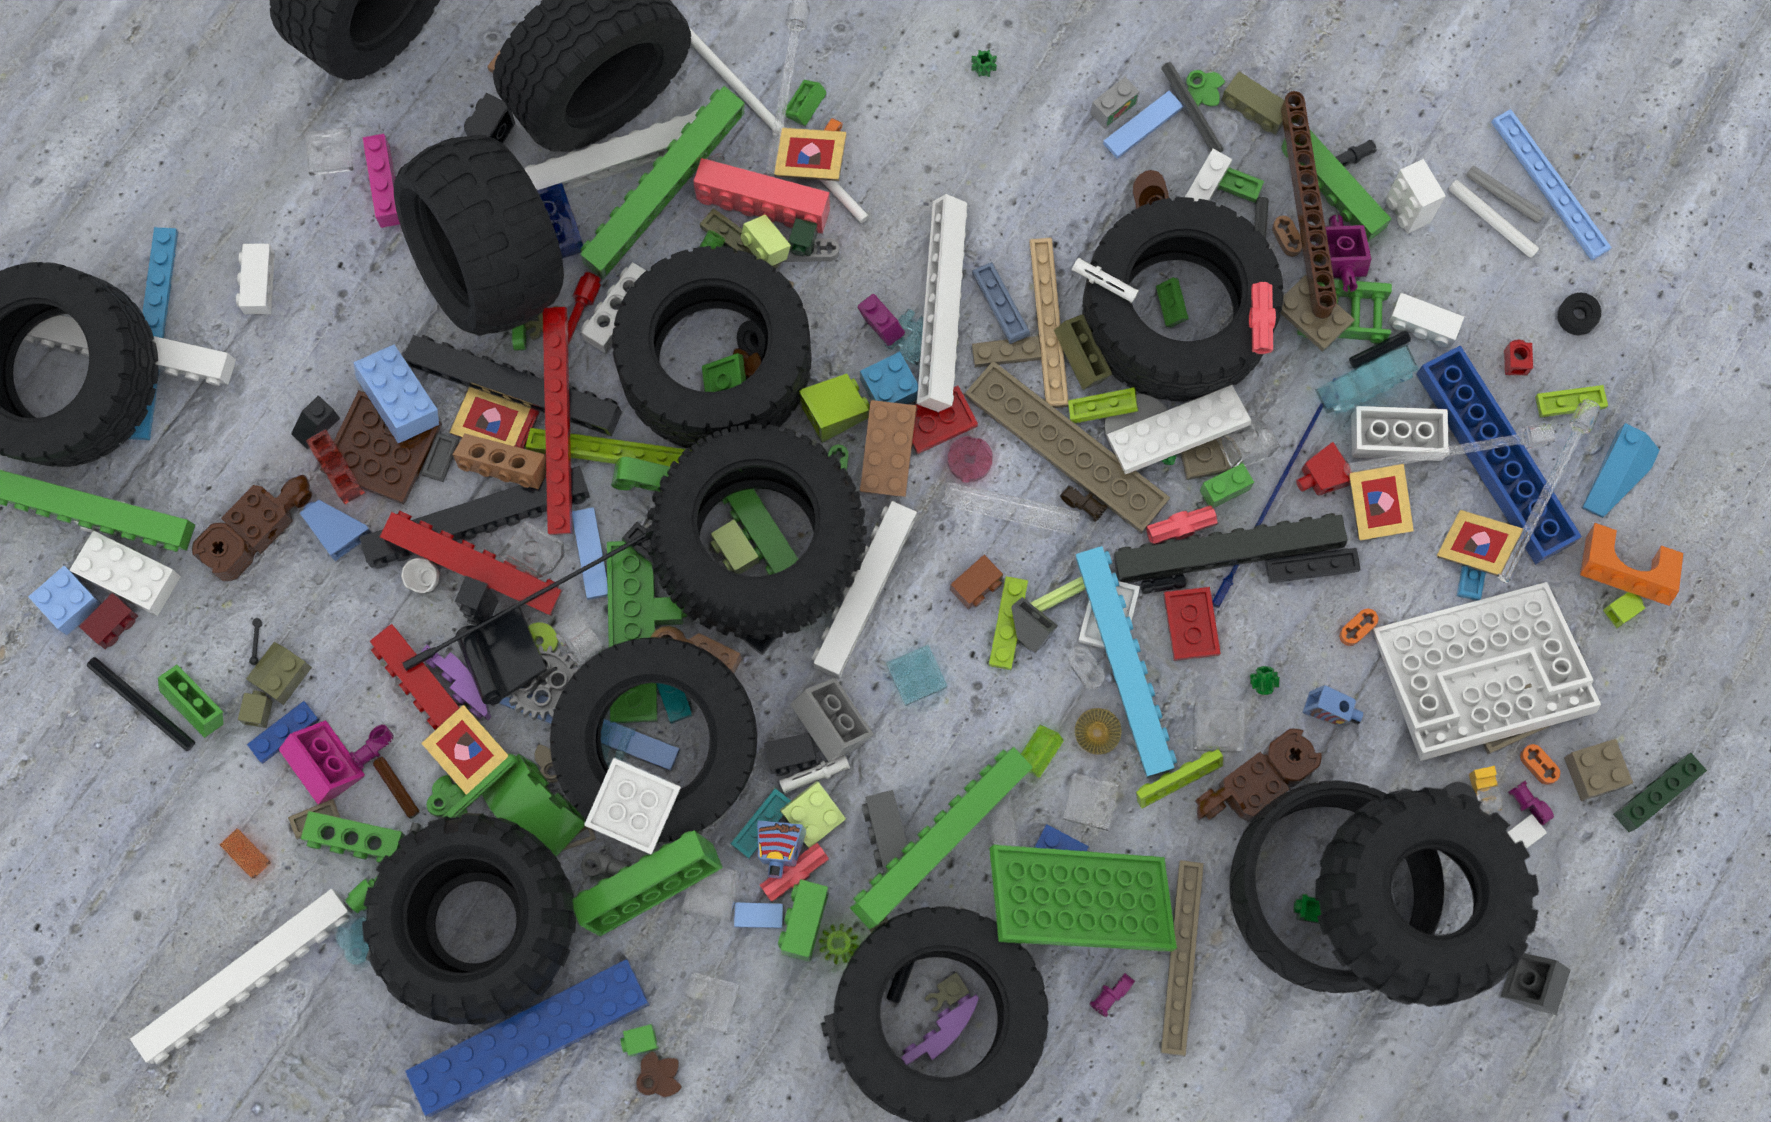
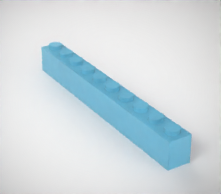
M1103 546L1076 554V561L1146 778L1174 770L1173 764L1177 763L1173 749L1169 750L1166 741H1170L1166 727L1161 728L1159 722L1162 714L1159 705L1154 706L1152 697L1155 696L1151 683L1147 684L1144 676L1148 674L1144 660L1140 661L1137 654L1141 652L1137 638L1132 639L1130 633L1134 629L1130 616L1125 617L1123 611L1126 608L1123 595H1118L1116 590L1119 582L1116 573L1111 574L1109 565L1112 564L1109 551L1104 552Z

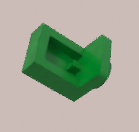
M1301 894L1299 899H1295L1293 913H1297L1296 920L1319 924L1318 916L1321 915L1319 901H1316L1315 897H1309L1308 894Z

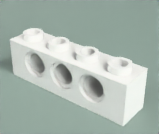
M633 262L629 268H624L618 283L610 287L607 298L596 306L593 317L590 320H586L583 324L581 333L584 341L605 354L612 346L614 321L618 311L612 309V307L616 304H621L627 293L625 289L631 286L634 287V282L646 270ZM604 321L610 322L607 327L599 326Z

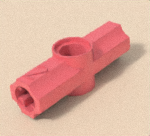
M1259 282L1251 286L1252 307L1249 312V327L1252 328V352L1266 354L1272 353L1274 347L1273 329L1275 327L1276 311L1273 308L1272 284Z
M1210 505L1191 512H1178L1167 520L1148 525L1146 530L1149 541L1154 543V545H1158L1170 539H1185L1197 531L1217 525L1218 522L1215 510Z
M816 843L798 857L796 866H784L782 878L770 877L760 884V887L769 900L773 902L786 891L793 888L794 884L799 885L800 879L806 881L810 877L809 874L826 863L829 858L819 844Z

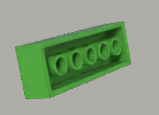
M695 830L686 832L673 843L661 846L657 852L641 857L639 862L634 865L620 869L618 874L602 879L598 882V885L589 890L579 892L577 897L573 898L574 912L580 926L601 937L719 871L723 866L713 843Z

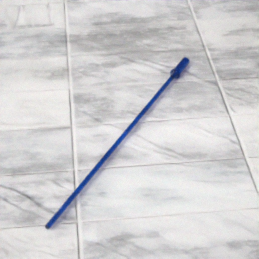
M1334 378L1255 526L1261 525L1338 379ZM1234 565L1230 574L1223 578V582L1212 601L1214 607L1219 608L1228 590L1233 585V577L1239 565Z

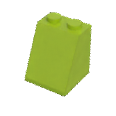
M847 373L799 391L800 406L822 443L869 418L870 404L866 397L861 398L858 393L860 388L854 378L850 379Z

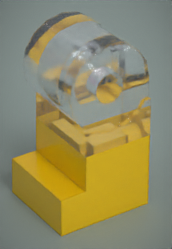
M1495 766L1476 769L1469 773L1472 788L1477 795L1478 801L1482 802L1480 808L1486 813L1503 809V801L1495 777L1497 775Z

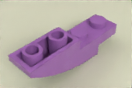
M426 645L421 652L427 650V648L429 649L430 647ZM450 652L444 659L436 653L433 658L431 657L424 661L432 669H435L437 666L443 671L441 676L449 683L455 681L449 688L453 691L452 697L461 705L466 702L472 707L469 711L479 720L482 717L487 721L490 720L491 714L488 704L482 702L471 673L455 655Z
M968 994L957 1002L959 1006L951 1011L950 1008H947L937 1015L939 1020L936 1021V1025L940 1031L936 1032L933 1029L922 1037L924 1042L918 1046L913 1043L905 1048L901 1060L908 1066L925 1053L931 1061L942 1054L957 1039L968 1024L979 1000L978 996L974 995L971 997Z

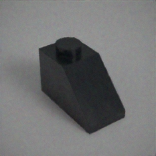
M318 395L302 410L291 435L308 450L340 418L335 410Z

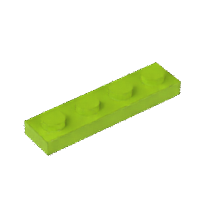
M1005 577L989 660V666L1006 670L1012 669L1017 634L1011 607L1020 598L1023 597L1025 599L1028 580Z
M1219 749L1213 752H1205L1201 755L1200 759L1194 762H1186L1177 771L1165 773L1156 782L1141 786L1136 791L1137 802L1141 809L1223 767L1222 753Z

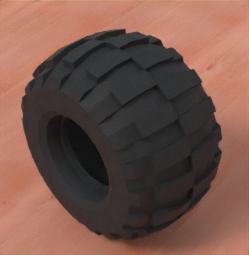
M1423 787L1421 790L1416 791L1402 789L1390 792L1375 801H1370L1351 815L1337 829L1336 835L1326 846L1320 860V876L1316 879L1315 900L1319 901L1321 915L1318 916V921L1322 934L1328 935L1335 949L1332 953L1341 966H1348L1357 975L1356 981L1372 992L1377 990L1386 994L1389 1000L1406 1005L1422 1004L1426 1007L1444 1006L1464 1001L1491 989L1505 979L1510 968L1516 966L1526 952L1529 945L1526 943L1528 935L1535 930L1539 910L1533 909V897L1539 894L1537 874L1531 875L1528 872L1525 860L1531 856L1523 841L1515 843L1506 831L1510 824L1496 812L1489 815L1481 810L1480 805L1482 802L1465 794H1460L1457 797L1448 795L1446 789ZM1436 849L1444 853L1460 867L1469 882L1473 897V914L1463 927L1453 933L1430 935L1420 932L1410 926L1395 907L1392 897L1393 876L1399 864L1416 851Z
M464 813L461 817L449 818L445 816L429 821L428 827L418 832L413 830L398 841L400 846L390 857L385 855L376 868L379 874L373 887H368L364 900V906L367 907L366 921H362L363 940L365 943H368L371 954L369 955V961L376 976L381 977L387 985V991L400 1003L415 1010L416 1013L433 1020L455 1025L493 1023L494 1020L517 1014L526 1009L527 1004L536 997L542 996L554 983L552 980L561 966H565L571 952L569 949L571 937L575 933L576 914L573 908L574 894L571 884L561 867V863L553 852L533 833L525 830L517 823L502 817L485 816L482 813ZM475 881L491 883L501 888L514 905L516 928L513 938L506 949L491 960L481 963L459 961L445 951L436 933L438 909L444 898L462 884Z

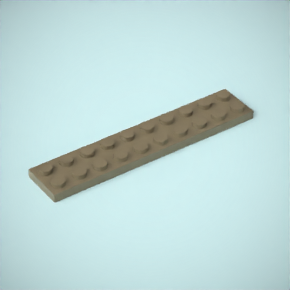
M992 361L965 392L967 399L1088 493H1092L1097 500L1107 505L1110 510L1141 534L1170 500L1167 494L1137 471L1125 475L1115 454L996 362Z

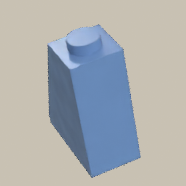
M320 500L308 503L303 508V511L300 512L301 516L335 561L361 544L359 537L372 533L365 524Z

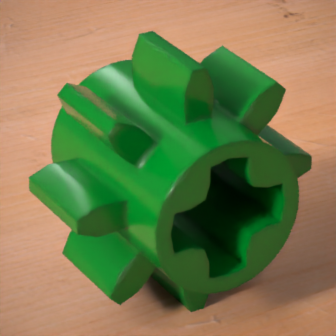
M989 49L987 51L978 50L977 57H971V62L973 63L971 70L976 71L978 77L981 75L990 77L991 70H997V64H995L997 56H992Z
M1261 666L1256 669V674L1251 673L1250 684H1252V689H1256L1257 693L1269 695L1273 693L1274 687H1279L1280 677H1278V672H1274L1272 667Z

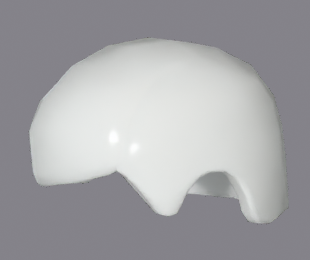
M414 558L405 564L401 577L406 588L425 594L435 589L439 583L440 572L432 561L424 558Z

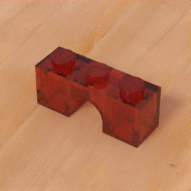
M326 429L306 440L344 504L365 493Z

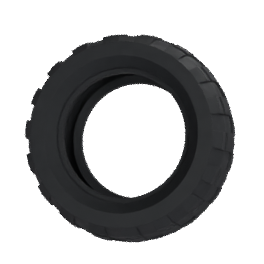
M483 134L450 138L424 149L399 169L394 182V201L404 238L428 289L444 313L457 327L477 336L508 331L532 321L544 311V308H547L556 301L564 281L563 260L557 236L537 189L523 166L506 146L496 139Z

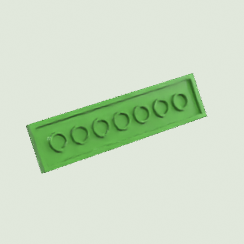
M623 541L607 542V554L626 543ZM628 547L607 559L609 647L632 639L649 638L656 630L653 602L655 588L652 565L631 547ZM645 683L622 694L610 707V723L657 722V684Z

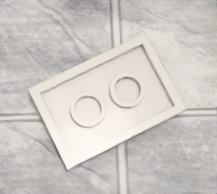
M1118 581L1119 586L1116 587L1118 595H1123L1126 603V608L1123 609L1125 617L1130 616L1132 621L1140 587ZM1088 601L1078 642L1105 649L1090 601Z

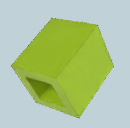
M1627 592L1607 606L1603 612L1614 626L1619 628L1643 611L1645 607L1639 595Z

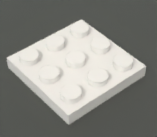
M613 758L584 826L652 854L681 786L622 760Z

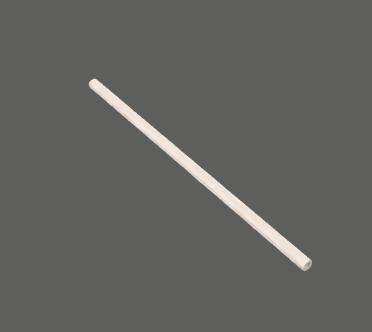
M690 28L691 45L780 138L782 128L785 127ZM820 180L860 223L868 219L869 215L836 181Z

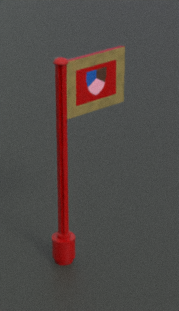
M585 272L580 277L572 295L576 304L568 320V346L584 308L588 305H593L601 287V278L593 273ZM469 387L449 433L461 438L466 433L524 449L530 428L534 427L540 412Z

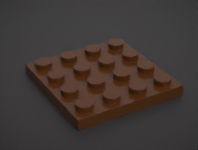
M358 390L320 471L404 505L429 454L433 441L441 429L442 423L439 421V425L398 443L367 394Z

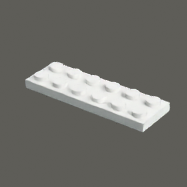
M1230 385L1107 434V439L1126 475L1251 425V419L1234 387Z

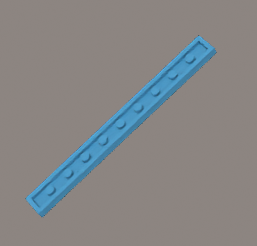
M154 227L142 313L152 330L153 336L164 338L178 230L176 228ZM157 382V384H154V386H153V388L156 389V392H157L158 382ZM156 392L151 406L146 408L148 413L140 426H135L136 431L129 439L150 440Z

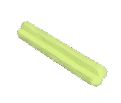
M1079 577L1030 604L1040 612H1043L1085 590L1083 579Z

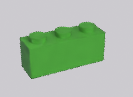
M175 665L158 677L159 692L204 738L223 725V711L178 665Z

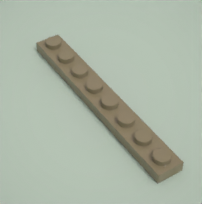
M1180 860L1178 865L1173 917L1177 949L1170 952L1160 1051V1053L1186 1056L1204 863Z

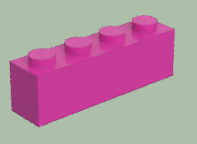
M385 134L362 137L375 217L381 228L399 225L400 222L394 201L395 175L388 140Z

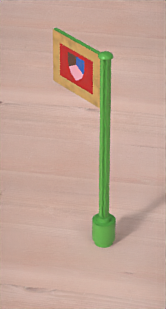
M465 705L460 707L421 743L466 794L443 817H458L509 769L519 763L518 758L514 754L506 753ZM377 877L371 880L365 878L348 893L349 896L345 901L356 913L367 909L364 906L368 887H373Z

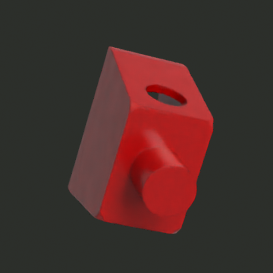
M1332 442L1304 464L1302 472L1305 476L1297 479L1296 484L1300 491L1304 492L1312 487L1316 495L1320 496L1350 486L1349 473L1352 471L1334 442Z

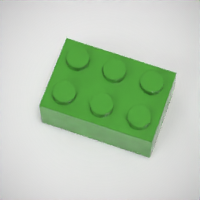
M801 879L799 885L794 884L791 894L794 904L792 908L787 909L784 920L787 929L786 932L781 931L778 941L782 955L808 962L811 961L829 895V888L827 886Z

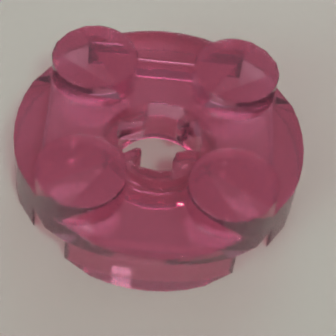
M971 436L959 438L950 447L948 467L951 473L956 478L961 479L962 482L978 481L984 478L992 467V450L980 438H971ZM967 454H969V456L974 455L976 457V459H974L975 463H966L964 461L966 460V457L964 456Z

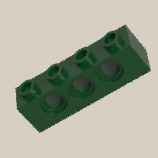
M1692 753L1681 757L1613 815L1628 832H1631L1644 824L1707 770Z

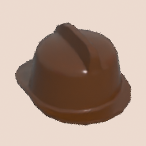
M1144 171L1134 181L1133 196L1136 209L1148 203L1152 205L1154 201L1169 198L1165 179L1158 171Z

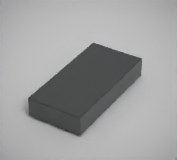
M437 433L422 469V476L444 482L453 459L452 454L460 441L456 438Z

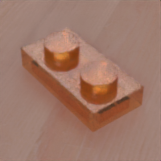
M238 828L220 844L228 855L252 879L271 863Z

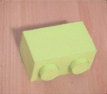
M766 214L744 223L740 237L741 241L756 256L757 260L762 259L772 266L787 260L791 245Z
M735 520L730 521L711 533L713 541L710 544L717 554L721 552L724 557L722 562L729 571L741 574L759 563L757 553Z

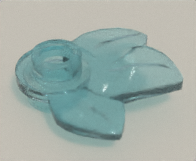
M364 916L358 918L352 924L350 930L338 927L336 933L338 946L345 950L346 960L354 965L366 961L369 950L368 943H365L363 940L362 921H366ZM354 948H359L361 950V955L359 957H354L352 955V950Z

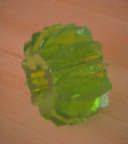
M840 923L839 931H836L834 924H831V934L825 929L822 931L827 939L819 938L818 942L827 946L821 947L819 951L820 953L829 951L825 956L826 961L834 956V964L837 965L839 957H842L843 963L846 964L848 961L845 955L848 954L852 957L854 952L850 949L856 950L859 946L858 944L851 943L858 939V935L849 937L853 928L849 927L846 932H843V923ZM842 938L845 947L843 949L841 947L834 949L833 946L835 944L833 941L835 939L839 941Z

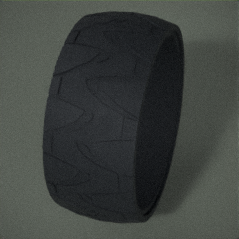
M1340 780L1320 781L1319 783L1314 782L1297 787L1280 795L1261 809L1249 823L1237 845L1232 859L1229 881L1230 901L1237 926L1244 940L1260 961L1270 970L1278 973L1280 977L1306 989L1319 992L1328 991L1329 993H1351L1368 990V988L1356 981L1357 975L1352 970H1337L1314 964L1290 950L1273 932L1262 912L1256 891V865L1261 846L1273 825L1285 816L1314 807H1334L1356 812L1370 801H1375L1386 795V793L1378 789L1369 788V786L1360 783ZM1423 849L1405 858L1411 873L1414 891L1413 910L1409 925L1420 932L1434 935L1443 910L1444 875L1438 851L1436 849Z

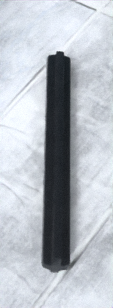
M96 657L90 659L87 667L180 747L186 751L192 749L195 745L193 739Z

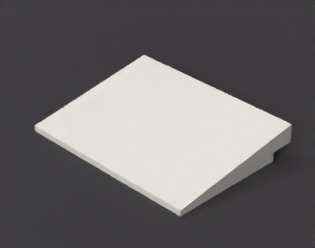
M1547 582L1373 628L1375 640L1420 761L1597 713L1601 706L1592 686L1593 678ZM1531 683V688L1524 689L1525 685Z

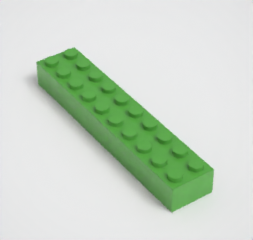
M725 86L721 90L716 89L709 98L711 100L706 107L703 105L695 114L697 118L692 124L688 122L683 127L682 135L678 140L674 139L667 147L668 152L663 157L659 156L652 165L654 168L649 174L646 172L638 181L640 185L635 190L631 189L624 197L625 202L620 208L616 206L610 213L609 217L611 219L606 224L602 223L595 231L596 236L593 240H587L581 247L582 253L580 255L583 264L603 280L697 171L701 158L707 159L743 117L745 102Z

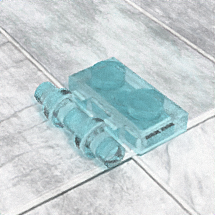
M907 309L905 314L900 316L898 322L904 331L906 328L911 330L910 335L907 339L901 337L891 346H885L893 350L896 344L902 347L899 352H901L903 358L919 365L924 317L921 316L916 323L911 320L915 312Z

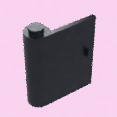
M520 607L457 641L484 704H498L502 699L547 671V667ZM468 625L460 628L455 636L474 626Z

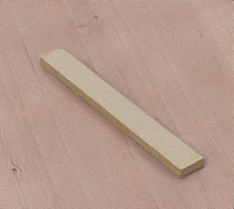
M1052 238L1030 239L1045 401L1054 408L1068 407L1064 353L1054 332L1061 323Z

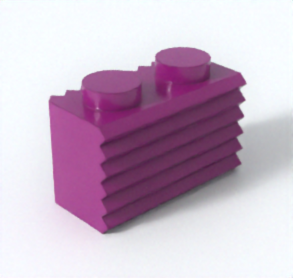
M871 294L858 304L857 308L865 321H867L887 346H891L904 336L905 331L896 317L875 294Z

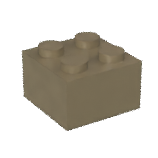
M1616 739L1571 752L1564 757L1581 801L1617 791L1633 784Z

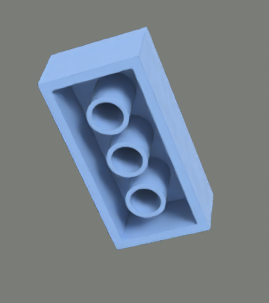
M395 344L353 362L356 379L398 443L439 425L437 408Z

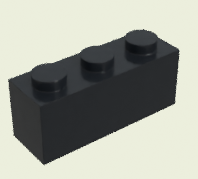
M465 576L455 603L460 608L459 611L463 613V616L468 619L467 622L477 625L492 617L498 604V599L487 583Z

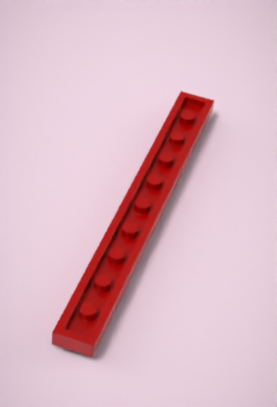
M564 306L544 308L547 526L549 535L573 534L567 308Z

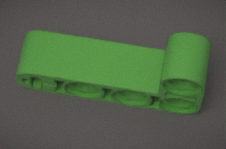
M621 457L615 463L611 486L615 489L626 491L637 487L660 492V480L663 475L669 476L667 472L670 467L631 457Z

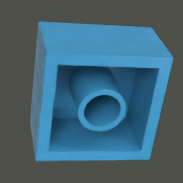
M901 352L860 371V381L871 400L910 404L917 400L918 383Z

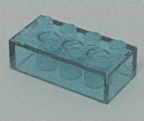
M1408 345L1324 384L1315 389L1326 414L1330 412L1339 414L1356 407L1355 405L1374 398L1376 394L1383 393L1400 382L1402 383L1413 378L1412 373L1419 370Z

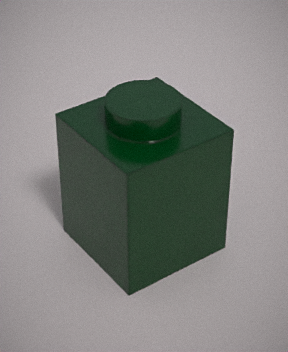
M796 218L788 243L791 245L789 251L798 256H810L818 233L817 224Z

